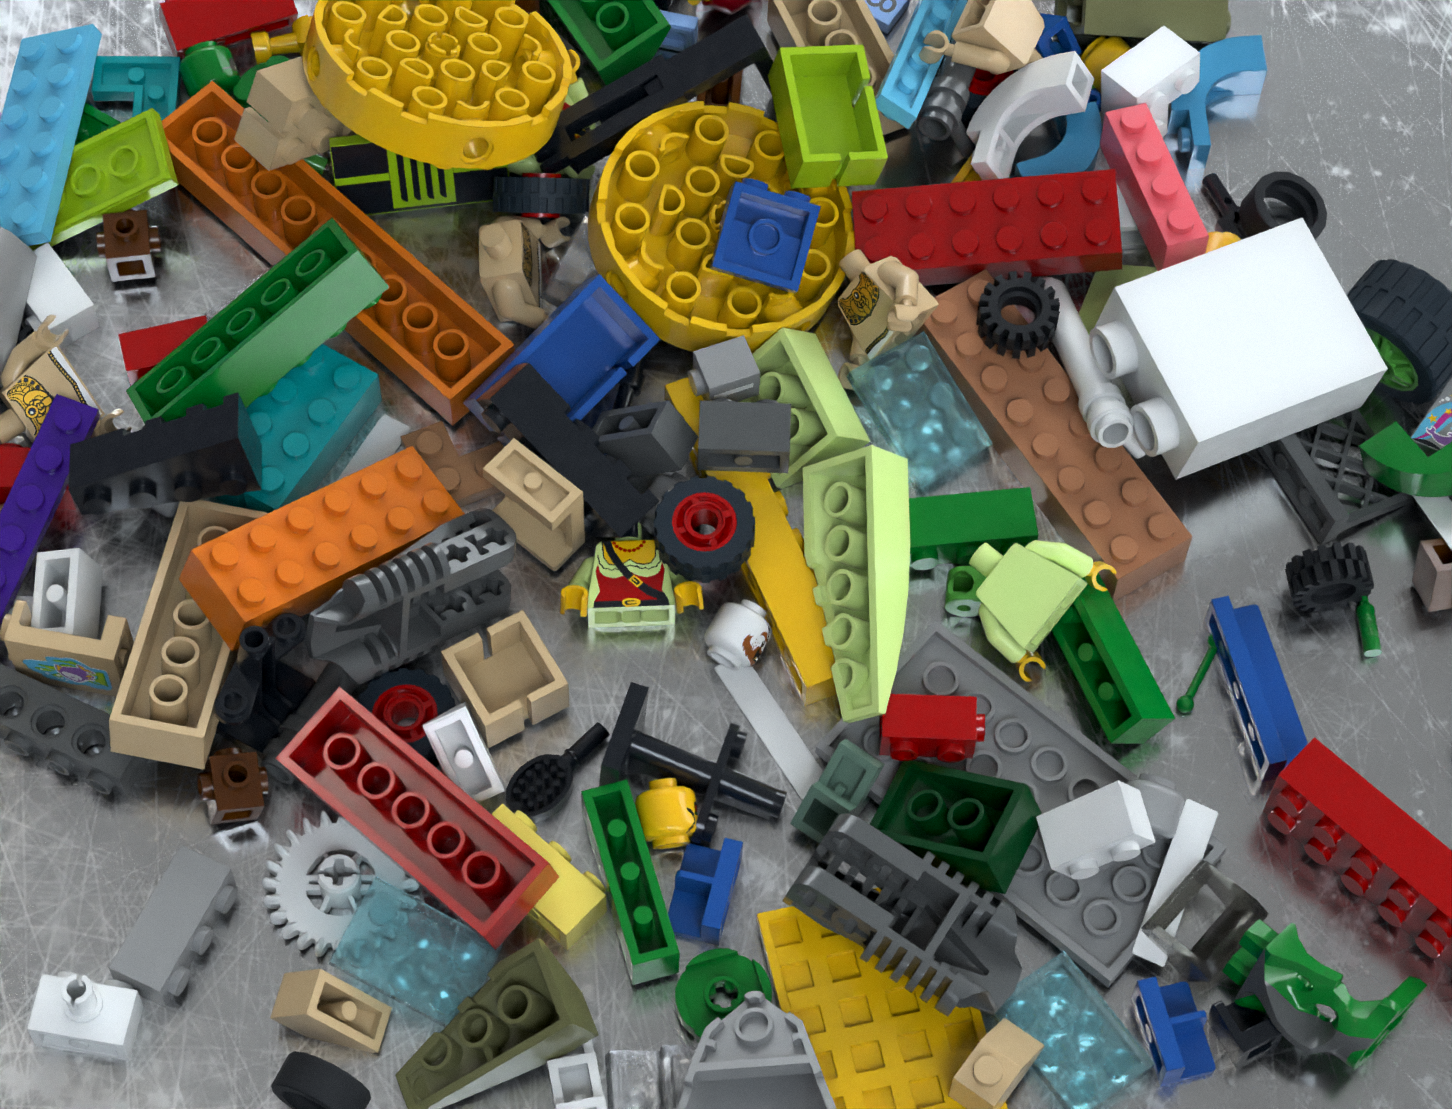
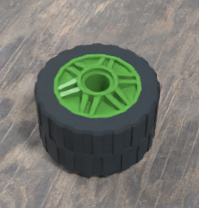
M1393 259L1378 260L1370 266L1346 294L1388 368L1376 386L1389 396L1395 397L1400 401L1413 402L1414 404L1428 403L1436 397L1452 378V292L1441 281L1412 264Z

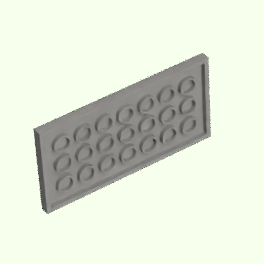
M934 620L899 657L891 694L977 697V714H985L984 742H976L973 759L965 758L960 762L947 763L938 760L937 757H917L914 761L1027 784L1042 814L1119 780L1127 783L1130 780L1139 779L1134 773L937 620ZM879 716L852 723L844 722L841 719L816 745L815 754L828 763L838 744L847 739L884 763L882 771L868 793V796L880 805L903 761L894 760L890 756L879 755ZM1038 828L1006 894L989 892L994 894V897L999 901L1003 900L1014 907L1016 915L1109 988L1136 956L1132 953V949L1172 838L1167 840L1156 839L1154 847L1146 846L1141 848V853L1133 859L1121 862L1111 861L1099 867V872L1091 877L1072 879L1051 869L1041 832ZM1212 834L1191 892L1225 854L1227 846Z

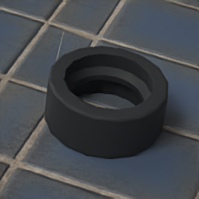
M1274 171L1262 176L1241 202L1239 216L1243 230L1248 237L1280 226L1267 211L1264 198H1275L1291 207L1299 218H1303L1315 240L1326 227L1327 210L1323 198L1316 188L1303 177L1290 172Z
M294 1051L288 1054L271 1085L273 1093L292 1109H366L371 1100L370 1091L351 1074L326 1060L305 1052Z

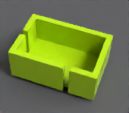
M864 45L780 47L769 71L768 78L791 189L829 187L832 179H836L837 187L875 185L888 156L873 87L867 86L871 78Z

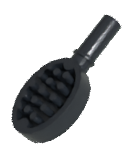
M597 722L569 749H565L563 755L544 754L527 761L514 773L508 783L505 798L506 807L513 813L517 810L523 812L534 824L555 815L566 804L572 793V771L577 766H581V762L610 736L607 729Z

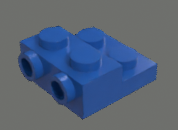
M743 178L742 183L735 181L730 186L710 269L795 294L798 292L821 206L811 204V198L799 192L785 191V194L781 195L767 191L768 184L755 179Z

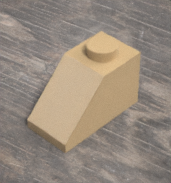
M322 969L284 973L270 1018L308 1038L370 1053H378L392 1007Z
M1003 1018L980 1040L955 1074L949 1097L966 1109H1000L1042 1052L1045 1045L1006 1018Z

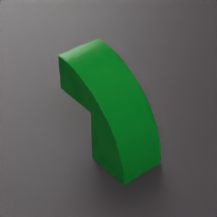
M1395 421L1359 445L1364 469L1385 486L1405 494L1421 497L1452 495V442L1427 457Z

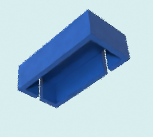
M598 274L586 279L463 404L490 432L494 431L482 418L481 413L484 409L476 400L515 364L530 363L568 403L571 411L567 414L571 421L575 418L581 420L627 374L625 369L634 367L660 338L606 280ZM503 432L497 437L504 446L510 442Z

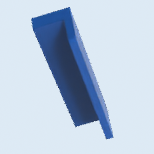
M1229 595L1211 599L1205 616V622L1217 647V656L1262 782L1277 779L1279 773L1302 751L1308 742L1261 611L1256 604L1233 609Z

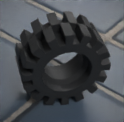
M1013 271L1008 273L1007 281L1004 280L1001 274L995 277L993 285L989 282L984 287V293L981 294L976 325H979L978 334L980 338L986 336L985 345L989 349L995 344L998 345L997 354L1004 356L1008 349L1013 351L1012 358L1020 359L1021 351L1025 350L1027 358L1035 356L1036 347L1042 352L1047 348L1048 341L1052 342L1057 328L1060 302L1059 298L1054 299L1056 291L1052 286L1044 290L1046 280L1040 276L1034 283L1031 281L1032 273L1024 272L1023 279H1017V272ZM1009 305H1021L1030 309L1034 313L1035 319L1027 325H1015L1006 321L1002 317L1001 311Z
M1335 542L1331 547L1327 548L1325 544L1318 545V550L1306 549L1302 551L1303 556L1295 555L1291 558L1292 562H1287L1285 572L1293 605L1303 611L1311 608V612H1319L1321 608H1326V611H1333L1334 606L1339 605L1341 608L1349 606L1350 601L1358 603L1363 600L1362 596H1368L1371 594V589H1374L1366 550L1361 545L1355 547L1354 543L1348 542L1342 546L1341 542Z

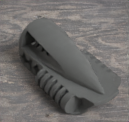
M478 508L442 524L389 561L380 564L378 568L373 567L366 570L364 574L359 573L346 579L343 582L342 589L338 590L329 601L312 611L309 615L305 634L309 657L341 666L345 675L353 684L361 685L373 679L374 676L385 674L389 669L398 668L403 663H409L416 659V657L428 654L430 650L435 651L443 647L448 639L501 616L510 607L511 583L499 569L507 566L515 557L516 533L491 509Z
M840 814L782 901L789 906L792 904L821 926L863 947L864 951L859 958L867 963L872 955L878 957L879 960L874 968L882 973L887 965L893 967L894 970L889 978L897 983L902 975L907 976L909 980L904 988L912 993L918 984L924 989L919 998L927 1003L933 994L939 999L934 1008L948 1017L955 1006L959 1008L973 1007L994 1015L1015 991L1023 970L1015 953L1017 942L1015 908L1003 900L996 907L992 906L990 902L994 894L986 890L980 898L975 894L980 885L972 880L967 888L962 886L960 883L965 875L958 870L952 878L948 877L945 874L950 865L942 861L936 869L930 865L935 855L929 851L921 859L859 817L851 814ZM827 850L835 854L830 864L822 860ZM843 861L851 866L847 873L838 869ZM858 873L866 877L864 883L855 878ZM873 885H876L879 889H881V892H878L877 890L873 889Z

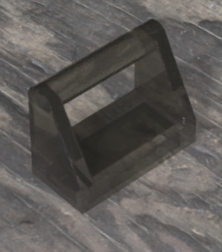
M1200 860L1141 929L1167 956L1169 963L1186 982H1211L1240 949L1241 945L1238 943L1244 933L1257 920L1261 919L1264 921L1269 913L1258 900L1207 861ZM1207 884L1227 908L1189 950L1165 930L1201 888Z

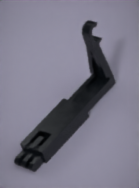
M746 14L666 61L661 54L563 110L560 113L551 138L533 155L537 162L541 163L540 168L543 173L556 174L571 164L580 172L612 154L620 139L643 119L665 108L689 103L688 101L752 64H755L771 93L768 74L773 60ZM600 120L601 125L591 130L589 126ZM582 130L586 131V134L576 139L575 134Z

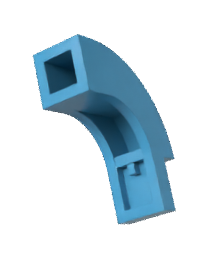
M1262 35L1231 37L1214 42L1199 50V83L1191 92L1182 94L1169 103L1167 134H1178V149L1180 153L1186 152L1188 169L1205 168L1211 148L1206 115L1207 107L1213 102L1228 96L1261 94L1267 73Z
M1096 101L1087 103L1085 112L1052 118L1060 134L1061 143L1045 155L1016 163L1014 177L1094 171L1102 133L1101 117Z

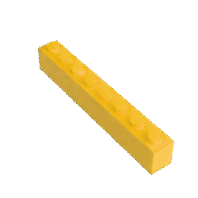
M688 377L666 384L664 401L669 400L698 436L689 454V460L696 475L699 478L713 476L717 480L724 481L725 479L731 482L733 487L737 490L740 489L745 494V499L747 502L750 501L753 507V517L755 516L754 547H751V556L748 561H744L741 565V571L757 605L762 607L767 613L764 619L772 628V638L804 706L836 695L831 671L835 659L832 647L826 646L822 628L827 625L823 608L816 605L813 588L817 586L814 569L807 567L804 556V539L798 528L791 529L786 519L788 508L780 491L773 492L768 481L771 478V474L767 472L698 470L700 401H704L702 395L697 397L694 395Z

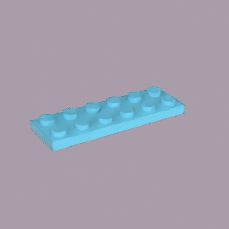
M94 24L23 38L20 43L0 120V227L11 231L27 246L51 242L102 36Z

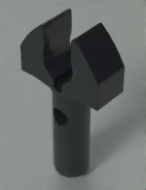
M1215 173L1208 174L1202 180V184L1223 215L1216 222L1215 232H1231L1242 240V234L1234 226V221L1242 225L1239 216L1240 207L1236 205L1218 175Z

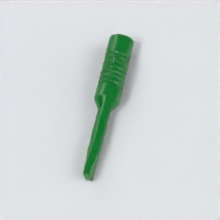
M1362 596L1363 600L1359 601L1356 613L1363 654L1365 657H1376L1382 653L1378 635L1375 608L1368 601V596Z

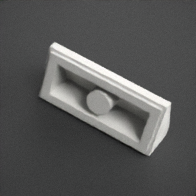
M466 701L422 725L445 776L477 803L505 791L504 782Z

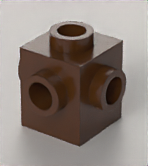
M128 209L124 212L103 214L104 231L96 232L99 258H106L111 281L156 277L154 253L162 251L159 226L150 225L147 210L136 211Z
M225 748L216 751L214 756H209L203 772L197 775L200 801H207L210 824L258 819L265 806L263 795L268 794L269 786L267 770L265 766L259 767L257 752L243 753L241 748Z

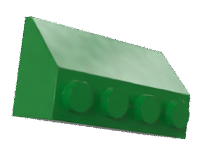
M544 0L604 86L609 85L652 60L671 29L669 22L653 0Z

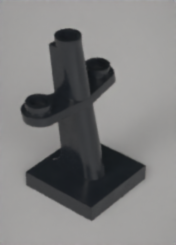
M284 613L276 616L264 629L259 626H250L244 629L239 638L240 646L237 659L215 702L214 712L219 720L215 733L248 752H257V757L262 760L265 757L263 754L265 747L272 738L279 736L278 729L286 716L295 713L316 682L314 679L279 661L303 642L306 634V625L301 617L292 613Z
M633 682L630 683L601 763L599 786L625 780L626 776L631 773L645 774L657 779L676 778L677 786L691 788L695 793L705 796L696 821V830L691 841L701 844L702 840L711 843L719 820V815L712 814L715 800L768 820L770 816L780 817L787 791L727 768L730 758L740 759L748 733L739 731L740 726L731 722L716 763L642 732L645 725L649 687Z

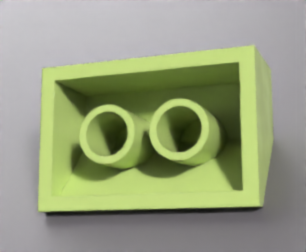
M782 327L752 354L760 371L759 395L738 402H757L770 399L779 403L791 404L788 473H770L777 488L783 489L803 481V467L861 449L870 442L815 333Z

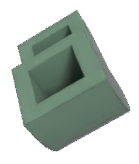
M849 740L841 741L819 780L809 788L790 824L818 843H821L840 814H851L857 817L860 815L869 801L867 795L885 764Z

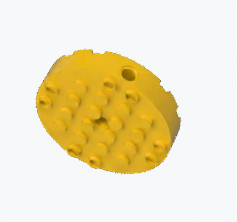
M318 0L311 19L302 57L304 72L311 89L321 105L341 123L356 134L386 150L420 162L432 164L444 170L451 168L491 170L494 167L518 162L539 151L551 138L556 128L572 79V66L566 47L552 26L536 11L529 15L515 4L516 0Z
M696 101L665 108L643 119L632 127L616 144L614 151L604 166L589 208L588 241L598 274L606 280L661 340L691 352L744 335L753 354L782 327L808 332L825 314L846 276L839 266L840 261L855 250V236L851 216L853 206L846 186L837 187L836 179H832L829 187L791 189L778 123L764 117L765 111L747 105L729 102L727 107L704 106V101ZM743 178L755 179L768 184L767 191L784 195L785 191L799 192L809 196L811 204L821 206L798 292L795 294L710 269L730 186L735 181L742 183Z

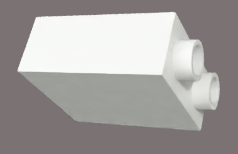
M1303 218L1114 287L1095 327L1089 334L1090 350L1096 366L1104 377L1109 380L1121 377L1135 403L1130 412L1134 420L1133 433L1139 446L1150 457L1162 454L1175 480L1360 408L1388 369Z

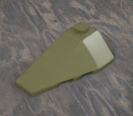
M538 938L499 961L487 974L490 979L472 998L467 996L459 1004L457 1009L460 1012L440 1033L434 1032L395 1074L407 1109L444 1108L545 1065L548 1060L561 1058L599 1035L583 993L543 940Z

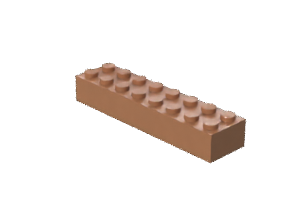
M986 269L936 296L935 299L939 305L911 339L1022 486L1031 488L1032 499L1064 542L1090 556L1093 562L1101 561L1115 568L1116 575L1105 569L1099 571L1106 588L1115 602L1184 562L1193 536L1123 446L1107 448L1091 437L1087 423L1079 411V398L1071 380L1048 348L1041 352L1036 347L1035 356L1027 358L1026 352L1023 350L1021 351L1020 359L1012 358V350L1007 349L1005 355L1001 356L997 354V344L991 349L985 345L986 336L980 338L978 334L979 325H976V319L984 287L989 282L992 285L994 284L993 277ZM1009 305L1002 309L1001 315L1009 323L1015 325L1028 324L1014 305Z

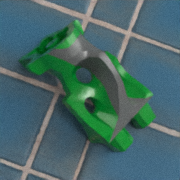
M1261 919L1257 920L1244 933L1238 943L1242 947L1230 958L1222 970L1225 975L1241 987L1234 999L1237 1005L1266 1012L1278 1031L1306 1055L1329 1053L1338 1057L1353 1070L1360 1065H1364L1378 1046L1403 1021L1411 1006L1427 987V984L1421 979L1409 976L1398 988L1382 1000L1358 1001L1349 995L1345 984L1342 982L1343 974L1321 964L1306 952L1298 937L1296 924L1290 923L1278 934ZM1317 1004L1330 1007L1335 1012L1336 1018L1322 1013L1317 1008Z

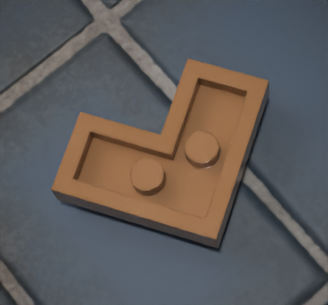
M442 421L400 436L403 449L410 446L414 447L460 508L502 492L483 477V468L504 448L500 441L459 456Z

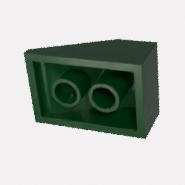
M909 760L902 762L870 825L921 859L929 851L935 855L930 865L936 869L942 861L946 862L950 867L945 875L952 878L957 870L965 875L961 884L968 886L973 880L980 885L978 887L980 889L1006 894L1039 828L1036 817L1041 815L1042 812L1027 784Z

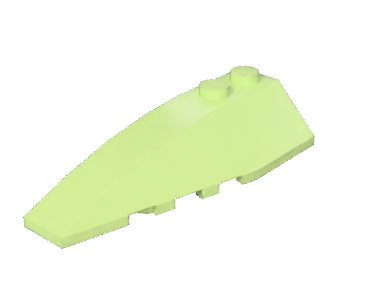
M870 445L803 467L804 554L807 567L814 569L817 586L813 588L816 605L823 608L827 626L822 628L825 645L832 647L835 663L832 665L831 671L842 719L847 723L886 713L897 671L909 590L910 519L908 459Z

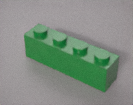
M1030 487L909 498V567H913L916 570H928L939 564L950 563L971 566L969 564L971 557L984 543H988L1004 556L1014 543L1025 547L1028 543L1038 540L1039 534Z
M1098 572L1096 581L1099 585L1106 588ZM1087 584L1053 627L1052 632L1110 744H1144L1175 720V717L1109 591L1102 592Z
M628 780L581 791L582 816L600 877L606 888V897L632 985L679 973L680 952Z

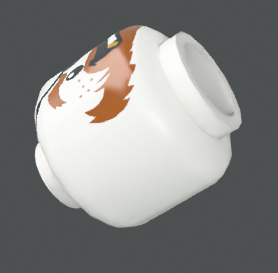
M743 599L741 604L724 603L704 634V641L709 647L707 654L717 663L734 671H738L740 666H753L772 636V628L764 619L767 614L766 611L756 603Z

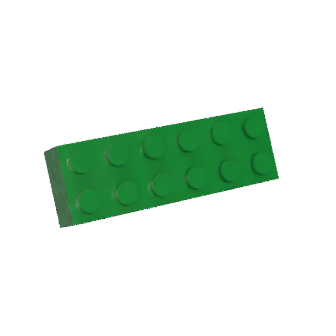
M331 218L136 381L126 392L144 424L145 421L160 416L166 422L186 416V408L202 403L207 409L223 405L224 396L239 392L246 408L258 397L269 394L276 387L278 380L291 369L306 363L313 351L328 338L338 336L346 328L347 322L359 312L374 306L389 286L364 253L338 223Z

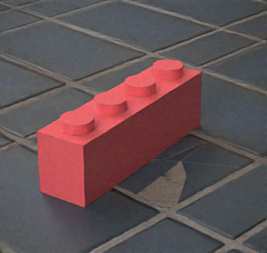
M1142 103L1105 112L1100 147L1110 169H1115L1116 182L1157 271L1205 254L1209 235L1147 104Z

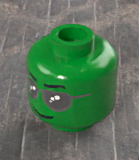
M215 41L200 42L189 47L185 51V57L179 65V71L190 98L211 81L215 82L231 96L234 93V86L241 80L231 51L225 46L218 45Z

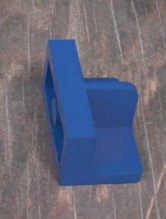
M724 838L721 851L695 844H688L686 846L680 870L675 875V889L668 911L674 935L719 946L742 861L743 842Z
M1156 976L1138 980L1131 998L1160 1087L1212 1074L1215 1071L1216 1065L1203 1029L1207 1021V1015L1204 1010L1197 1011L1189 984L1183 981L1159 987Z

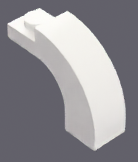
M1076 51L1051 55L1026 65L1002 81L978 107L966 133L976 146L972 153L971 165L982 180L1009 178L1013 161L1021 142L1033 129L1043 122L1062 115L1085 112L1094 77Z

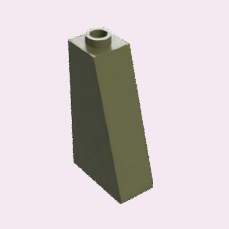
M1055 0L1054 15L1066 16L1076 37L1099 38L1103 36L1105 38L1120 37L1122 39L1144 40L1161 27L1166 26L1185 42L1214 43L1226 39V35L1231 27V13L1228 10V0Z

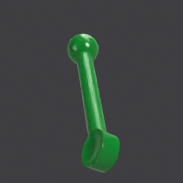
M1210 634L1207 640L1208 650L1185 695L1180 696L1176 701L1177 709L1181 713H1189L1194 708L1193 698L1217 653V647L1212 634Z

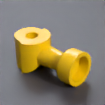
M308 15L299 17L292 24V32L269 38L266 31L251 33L256 63L267 62L270 57L278 54L300 53L303 56V48L312 16L308 17Z

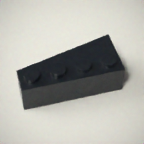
M530 363L515 364L476 400L484 409L481 413L482 418L495 432H503L510 441L515 438L583 491L585 536L589 534L591 537L621 538L659 502L649 489L640 494L628 481V476L632 471L620 458L616 461L612 456L602 453L597 448L600 446V437L588 425L577 418L573 421L569 419L567 414L571 411L568 403Z
M239 392L224 396L223 405L207 409L202 403L186 408V416L166 422L160 416L145 421L142 430L131 433L122 428L70 444L68 490L82 515H102L109 511L130 508L144 509L154 505L180 501L194 502L201 498L223 495L237 496L245 492L262 490V445Z

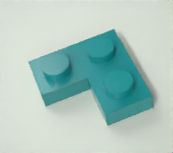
M96 56L92 80L94 101H133L132 117L153 108L160 114L162 121L179 108L181 87L179 65L181 59L180 57Z

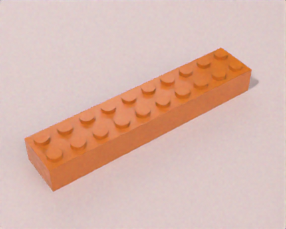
M211 81L163 119L162 125L177 181L273 267L328 220L333 218L364 253L389 286L374 306L359 312L347 322L344 330L452 426L470 411L463 402L515 351L513 342L303 159L294 164H287L268 171L234 140L244 108L215 82Z

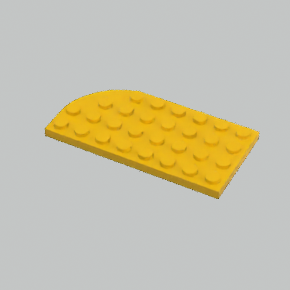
M874 888L878 892H881V889ZM794 906L757 914L756 921L778 1008L785 1013L790 1011L803 1021L837 1109H966L950 1098L949 1092L953 1077L980 1040L987 1034L980 1010L973 1007L959 1008L955 1006L948 1017L934 1008L939 999L933 994L927 1003L919 998L924 989L918 984L912 993L904 988L909 980L907 976L902 975L897 983L889 978L894 970L893 967L887 965L882 973L874 968L879 960L878 957L872 955L867 963L859 958L864 951L863 947L821 926ZM1006 1101L1000 1109H1008Z

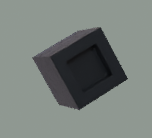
M1220 1000L1212 1004L1207 1015L1209 1025L1235 1068L1276 1048L1283 1036L1272 1024L1270 1018L1264 1020L1258 1010L1239 1006L1235 1002L1225 1006L1223 1001Z

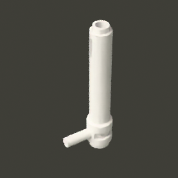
M1053 277L1043 278L1046 280L1044 290L1052 286L1056 291L1054 299L1059 298L1060 313L1052 342L1077 393L1079 411L1087 423L1091 437L1104 447L1116 448L1123 445L1134 458L1143 457L1146 453L1139 446L1133 433V416L1126 406L1120 389L1112 384L1111 380L1104 377L1096 366L1090 350L1089 334L1065 284Z

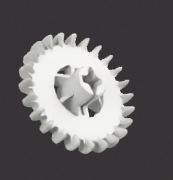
M322 810L320 827L317 828L307 817H304L302 822L305 834L303 836L295 833L291 828L286 830L291 847L282 846L277 842L274 843V851L282 861H273L271 859L265 861L266 869L276 876L273 878L264 877L262 879L263 888L274 893L264 896V905L270 909H278L271 913V923L274 925L287 923L281 930L282 937L284 939H291L299 935L297 939V948L299 950H304L314 943L316 957L323 956L328 948H333L335 959H341L345 948L349 947L354 956L359 957L362 955V944L367 943L373 950H378L380 948L379 935L393 939L396 937V933L391 924L404 925L408 922L407 914L401 909L413 908L417 902L413 895L406 893L417 890L420 885L408 877L409 875L340 816L337 823H332L327 812ZM362 860L370 866L375 875L360 874L359 865ZM322 862L318 868V875H309L316 865ZM339 876H346L343 879V885H334L337 883ZM307 895H322L324 901L320 910L314 907ZM362 895H373L368 903L359 910L357 902ZM331 907L336 909L351 908L353 914L343 916L327 913Z

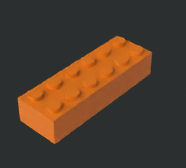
M410 446L191 549L179 581L230 650L234 651L240 646L239 638L244 629L250 626H259L264 629L276 616L284 613L296 614L299 617L311 613L329 601L338 590L342 589L343 582L346 579L359 573L364 574L366 570L373 567L378 568L380 564L389 561L442 524L465 513L414 447Z

